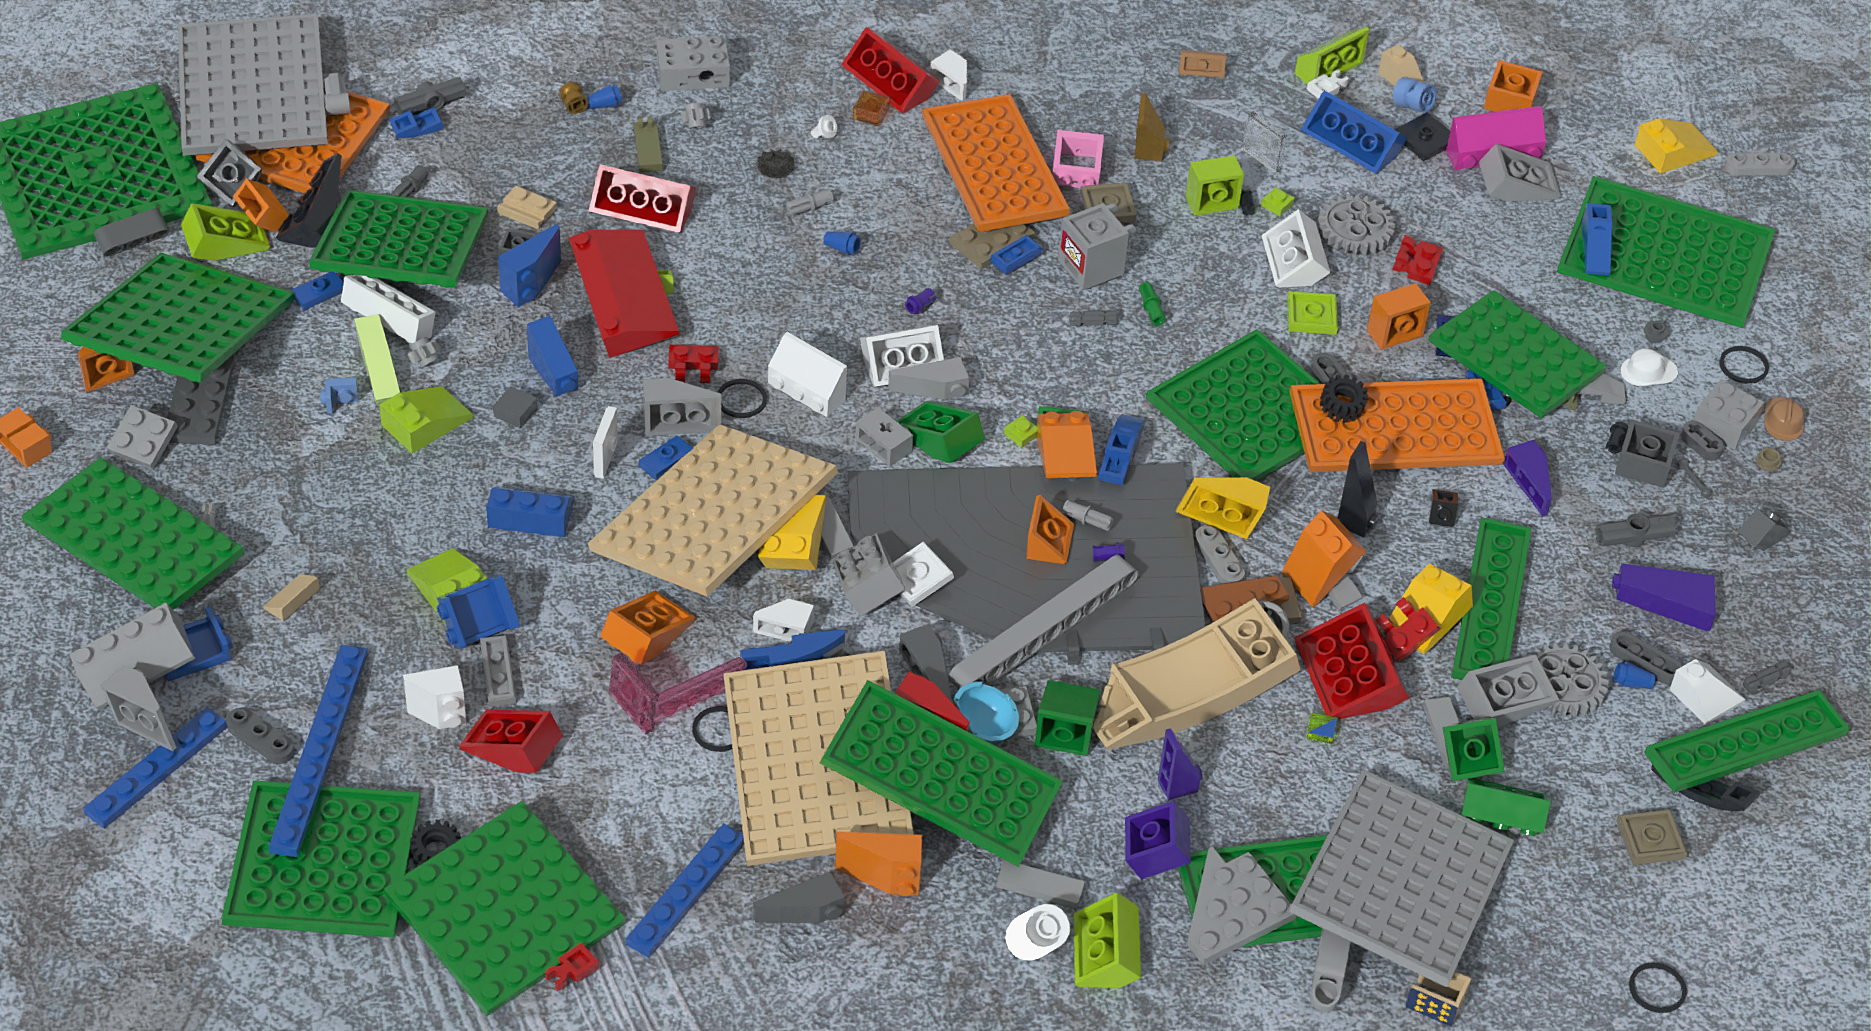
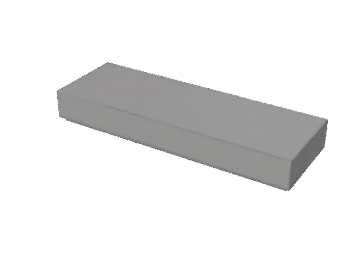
M507 635L480 638L489 707L516 704Z
M1450 697L1424 700L1423 708L1445 769H1449L1442 727L1459 723Z
M1006 860L1003 861L996 882L997 888L1075 909L1078 908L1085 886V881L1022 864L1017 867Z

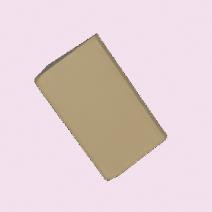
M299 574L267 602L263 608L280 620H286L320 590L319 579L316 576Z

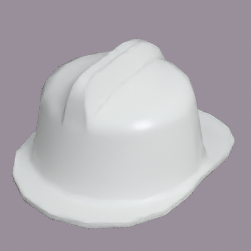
M1648 348L1635 351L1622 364L1620 370L1625 381L1636 386L1670 383L1678 375V369L1671 360Z
M1052 904L1039 905L1011 922L1006 934L1008 948L1015 956L1024 960L1040 958L1060 947L1067 940L1070 934V923L1067 915L1059 907Z

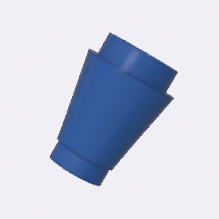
M610 84L586 96L590 109L618 106L617 104L622 103L617 85L611 86Z
M827 231L823 242L824 245L850 256L851 254L858 253L861 246V237L856 235L855 232Z
M1627 661L1625 663L1619 662L1614 671L1613 682L1619 684V687L1652 689L1655 682V674Z

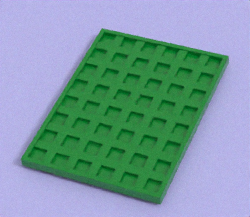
M160 253L63 329L61 340L70 342L74 346L93 349L97 353L116 356L120 360H129L141 364L143 367L155 368L169 375H178L192 382H202L294 301V292Z

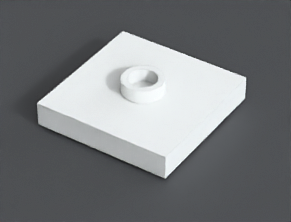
M608 406L593 441L594 475L597 478L604 479L618 443L616 407Z
M924 542L893 562L905 587V590L899 594L911 607L954 579L953 572Z

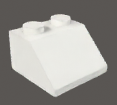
M458 665L403 675L407 713L438 729L466 725L464 691Z

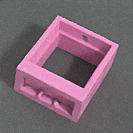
M1057 130L1052 175L1058 186L1081 188V186L1099 185L1104 135ZM1061 154L1095 157V168L1060 165Z

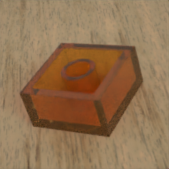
M863 90L853 107L852 119L880 127L890 108V98Z

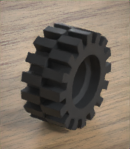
M1336 375L1335 379L1331 377L1325 383L1320 397V406H1323L1322 411L1324 413L1329 412L1327 416L1330 419L1332 416H1335V421L1337 422L1340 421V418L1343 419V423H1348L1349 418L1351 422L1355 421L1356 418L1359 419L1368 400V390L1366 387L1362 388L1364 384L1361 381L1357 384V378L1355 377L1352 380L1348 379L1349 375H1344L1343 379L1341 375ZM1335 395H1345L1353 402L1340 401Z
M436 819L435 824H431L429 820L426 821V827L422 824L417 826L418 831L414 830L412 837H410L413 863L415 866H420L443 851L432 852L427 850L425 847L429 843L443 842L447 845L446 848L461 840V834L459 831L457 832V827L454 825L450 827V822L448 821L441 825L440 820Z

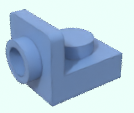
M356 377L325 379V389L321 390V404L327 406V414L333 413V403L358 402Z

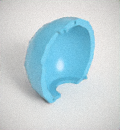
M970 682L961 687L954 696L952 703L970 722L969 733L992 745H998L1011 737L1017 729L1019 713L1016 704L1007 693L1004 694L995 687L982 684V682Z

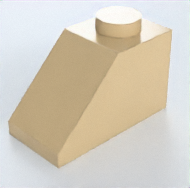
M1397 44L1382 52L1378 73L1394 87L1402 77L1424 82L1414 56L1401 45Z

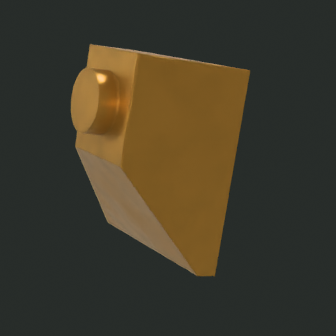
M1141 93L1134 159L1162 162L1163 152L1168 153L1169 139L1165 138V127L1146 93Z

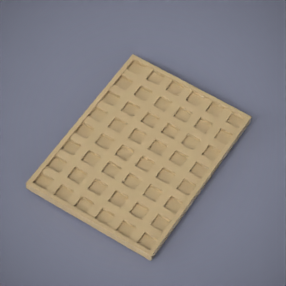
M718 425L589 541L588 546L590 551L708 597L761 547L770 536L779 530L838 474L837 467L834 464L724 425Z
M885 651L723 673L747 866L836 854L837 832L914 835L910 810L820 764L822 756L866 681L869 680L891 692Z

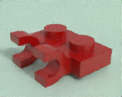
M1404 235L1392 270L1408 273L1407 278L1430 285L1443 247L1421 240L1418 245L1412 237Z
M669 345L668 369H675V380L685 383L686 369H699L700 383H710L711 370H718L719 346Z
M1404 597L1395 603L1408 618L1402 625L1396 628L1393 622L1384 614L1375 620L1388 635L1384 639L1386 645L1400 663L1441 629L1425 608L1422 607L1416 611L1414 606Z

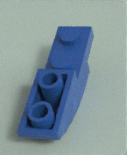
M1124 414L1118 417L1105 448V456L1099 471L1098 480L1119 485L1124 484L1146 419Z
M845 630L792 635L791 644L740 650V669L744 671L822 660L824 654L841 643H845Z

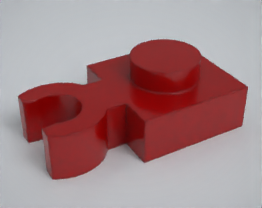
M580 943L559 957L560 966L548 968L545 972V977L547 981L553 977L560 978L554 982L555 989L558 991L566 986L567 980L570 978L577 983L599 968V961Z

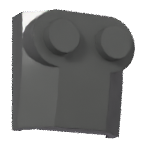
M225 139L197 175V178L232 207H235L238 203L233 196L246 178L257 182L263 169L247 156L242 148Z

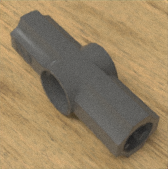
M460 76L435 85L427 81L421 83L416 91L393 98L394 106L398 115L407 111L414 113L423 109L429 110L433 107L438 111L442 108L444 102L465 96L466 88Z
M1634 513L1628 516L1625 521L1597 524L1595 532L1599 546L1625 543L1630 547H1639L1644 544L1645 540L1675 536L1676 527L1673 515L1646 517L1642 514Z

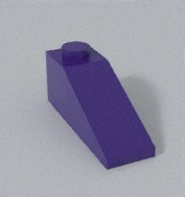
M1534 440L1509 447L1503 465L1542 517L1547 516L1552 496L1547 457L1544 450Z
M1170 728L1165 731L1157 780L1167 799L1172 800L1197 793L1203 775L1198 764L1195 765L1189 752Z

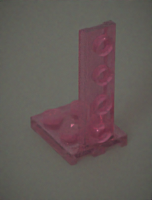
M621 652L613 656L609 694L646 735L654 731L656 721L664 717H670L679 710L694 706L697 702L710 696H715L725 690L723 673L746 670L747 662L741 657L734 658L658 693L652 686L651 681L638 671L635 663Z

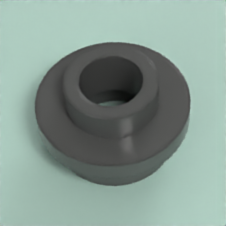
M1650 321L1645 325L1644 333L1648 341L1660 343L1667 338L1669 329L1660 321Z

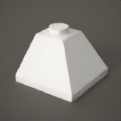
M1697 659L1676 670L1670 687V691L1705 725L1740 706L1746 700L1713 667Z

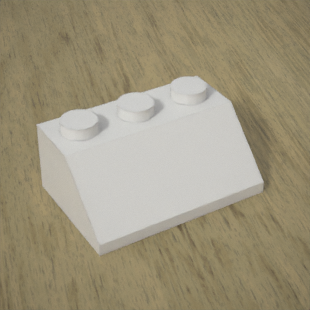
M1299 209L1262 235L1274 282L1278 288L1312 286L1330 273L1316 222Z
M938 325L860 338L864 363L873 387L888 385L889 370L944 360Z
M786 332L768 365V383L775 389L781 390L794 400L800 401L813 411L819 412L826 417L831 415L846 400L847 366Z

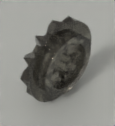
M781 148L778 151L770 149L769 152L762 151L761 156L757 158V168L767 177H785L794 169V158L790 156L789 152L783 153ZM773 160H776L779 163V166H777V164H775Z

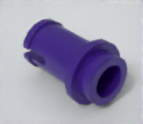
M926 288L916 296L908 297L905 302L907 311L911 314L921 313L924 307L936 301V296L929 298L935 294L934 291Z
M1116 542V545H1093V562L1107 561L1115 555H1119L1125 560L1124 544Z

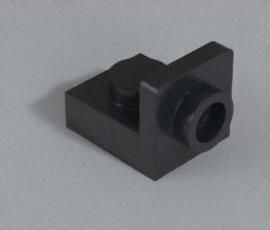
M1432 489L1430 524L1448 527L1455 525L1458 508L1457 492Z

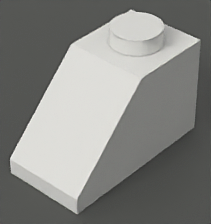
M950 49L931 61L930 73L940 80L938 85L959 100L964 101L966 100L967 60Z
M787 599L755 611L753 615V632L791 642L792 635L809 633L813 624L814 605L803 601Z

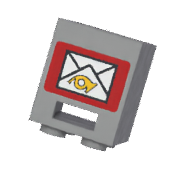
M1102 203L1062 218L1058 261L1082 290L1124 275L1128 238L1136 232V227L1133 224L1124 227L1113 215L1118 211L1115 203L1107 206Z

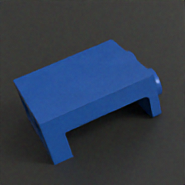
M494 575L437 598L439 603L436 606L437 612L441 620H445L448 628L445 631L446 637L450 645H454L455 648L463 649L467 644L480 640V638L488 637L505 629L512 630L521 626L503 576Z
M211 607L205 608V618L183 625L195 659L165 674L168 682L231 661L229 649L233 648L232 641L228 633L223 634L222 620L219 614L214 615Z

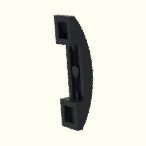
M1652 765L1651 770L1665 782L1654 765ZM1711 780L1678 791L1703 805L1719 810L1736 812L1745 811L1760 796V791L1737 781L1730 787L1719 781Z

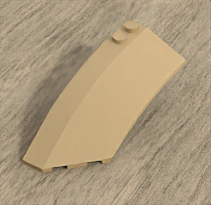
M1256 598L1187 637L1142 656L1115 665L1112 663L1108 685L1105 686L1100 702L1101 708L1098 718L1095 719L1093 730L1106 750L1165 737L1166 729L1171 728L1174 733L1188 729L1236 708L1299 672L1300 666L1297 655Z

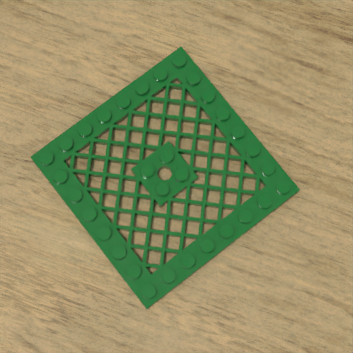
M158 83L0 122V204L22 260L97 241L93 233L98 228L151 209H160L167 223L184 218L191 203L212 207L203 182L197 178L199 173L191 156H183L181 133ZM131 115L138 116L137 119L130 118ZM108 121L115 122L113 125L107 124ZM123 125L129 126V129L127 130L121 127ZM85 126L90 127L91 130H90V131L84 130V127H85ZM138 129L145 131L143 134L136 133ZM100 131L106 132L105 135H101L98 133ZM62 132L68 133V135H67L66 137H65V136H62V135H60V134H61ZM116 135V136H119V137H121V138H120V140H117V139H114L113 137ZM76 137L83 138L82 141L75 140ZM38 138L45 139L43 143L37 141ZM129 140H132V141H135L136 143L133 145V144H130V143H128V142H129ZM93 141V142H97L98 144H97L96 146H94V145H91L90 143ZM53 143L60 144L58 147L51 146ZM15 144L22 145L20 148L13 147ZM144 145H148V146H151V148H150V149H146V148H143V146H144ZM70 147L74 148V151L71 152L67 151L66 149ZM30 148L36 150L34 153L28 152ZM121 150L128 152L126 155L120 154ZM45 153L51 154L49 158L44 157L43 155ZM136 155H139V156H142L143 158H142L141 160H139V159H136V158H134V157H135ZM21 159L27 160L25 164L19 161ZM151 160L158 161L156 165L149 163ZM36 163L43 165L41 168L34 167ZM127 166L135 167L133 170L126 169ZM51 168H53V169H56L57 171H56V173H53V172H49V170H50ZM90 168H96V169L93 170V171H89V170H88V169H90ZM144 170L148 171L149 174L145 175L141 174V172ZM29 174L33 175L34 177L32 179L26 178V175ZM158 175L164 176V179L161 180L157 179L156 177ZM42 179L49 180L47 184L40 182ZM134 181H137V182H140L141 184H140L139 186H137V185H134L133 182H134ZM57 183L64 185L62 188L55 187ZM149 186L156 187L154 191L147 188ZM111 187L117 188L116 192L110 191L109 189ZM33 190L40 191L38 195L31 193ZM166 190L171 192V194L166 195L163 194V192ZM127 191L133 194L131 195V197L124 195L125 192ZM87 193H90V194H93L94 196H93L92 198H89V197H86L85 195H86ZM49 194L55 196L53 199L46 198ZM141 196H143V197H146V198H148V199H147L146 202H145V201L139 200V198H140ZM102 198L109 199L107 203L102 202L100 200ZM63 199L70 201L68 204L62 203ZM118 202L124 204L122 208L115 205ZM82 204L85 205V207L81 209L78 208L77 205ZM42 205L46 208L45 210L38 209V207ZM94 208L101 210L98 214L92 212ZM55 210L61 211L60 215L54 214L53 212ZM71 214L77 217L75 218V220L68 218L69 215ZM46 221L53 222L51 226L44 224Z

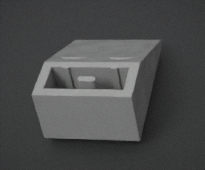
M877 533L864 537L859 541L858 545L840 552L833 559L844 594L860 617L905 590L903 581Z

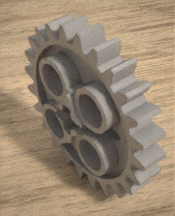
M1346 194V199L1337 196L1336 201L1330 199L1329 205H1323V209H1320L1317 226H1319L1318 232L1322 233V239H1328V245L1336 244L1335 250L1342 247L1345 254L1349 250H1352L1354 255H1357L1358 251L1366 255L1367 250L1375 254L1376 248L1383 250L1384 245L1388 246L1390 240H1392L1395 223H1393L1394 217L1390 216V210H1384V204L1377 206L1376 199L1370 202L1368 201V196L1360 199L1358 194L1355 195V198H1351L1349 194Z
M1553 643L1552 649L1547 645H1543L1542 651L1537 648L1534 650L1533 655L1536 654L1559 698L1557 703L1548 706L1551 708L1552 715L1557 711H1561L1562 717H1565L1567 712H1570L1576 718L1578 711H1580L1585 716L1588 709L1594 712L1597 705L1601 706L1603 698L1606 696L1609 680L1606 679L1607 671H1602L1603 663L1595 664L1597 657H1587L1588 650H1584L1581 653L1578 652L1577 645L1573 649H1569L1567 643H1564L1563 648H1559L1556 643Z

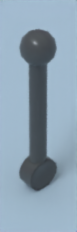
M1680 459L1677 464L1678 468L1684 469L1701 490V495L1704 498H1708L1711 495L1710 489L1705 488L1689 469L1688 461Z

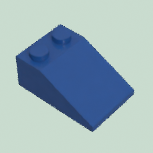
M558 224L498 256L500 292L517 307L538 297L561 263L560 226Z

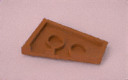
M1278 576L1200 588L1203 607L1212 622L1217 621L1254 598L1257 601H1270L1277 605L1289 601L1288 593Z

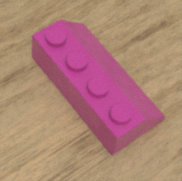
M1536 106L1453 117L1446 153L1454 169L1480 167L1479 161L1495 144L1542 159L1546 144L1542 107Z

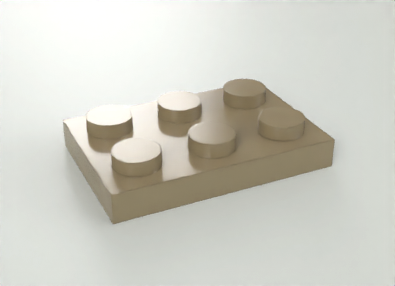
M973 223L950 236L949 243L979 269H983L992 264L990 262L992 254L1025 235H1028L1033 240L1035 232L1026 224L978 232Z

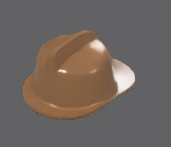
M1777 397L1769 400L1765 407L1764 418L1767 432L1781 441H1792L1802 435L1805 414L1800 404L1792 400V398Z

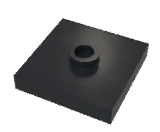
M1428 112L1394 129L1408 137L1404 145L1422 161L1447 149L1450 130Z

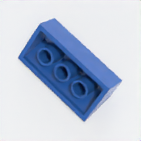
M1325 90L1322 92L1301 131L1376 174L1397 157L1408 138Z

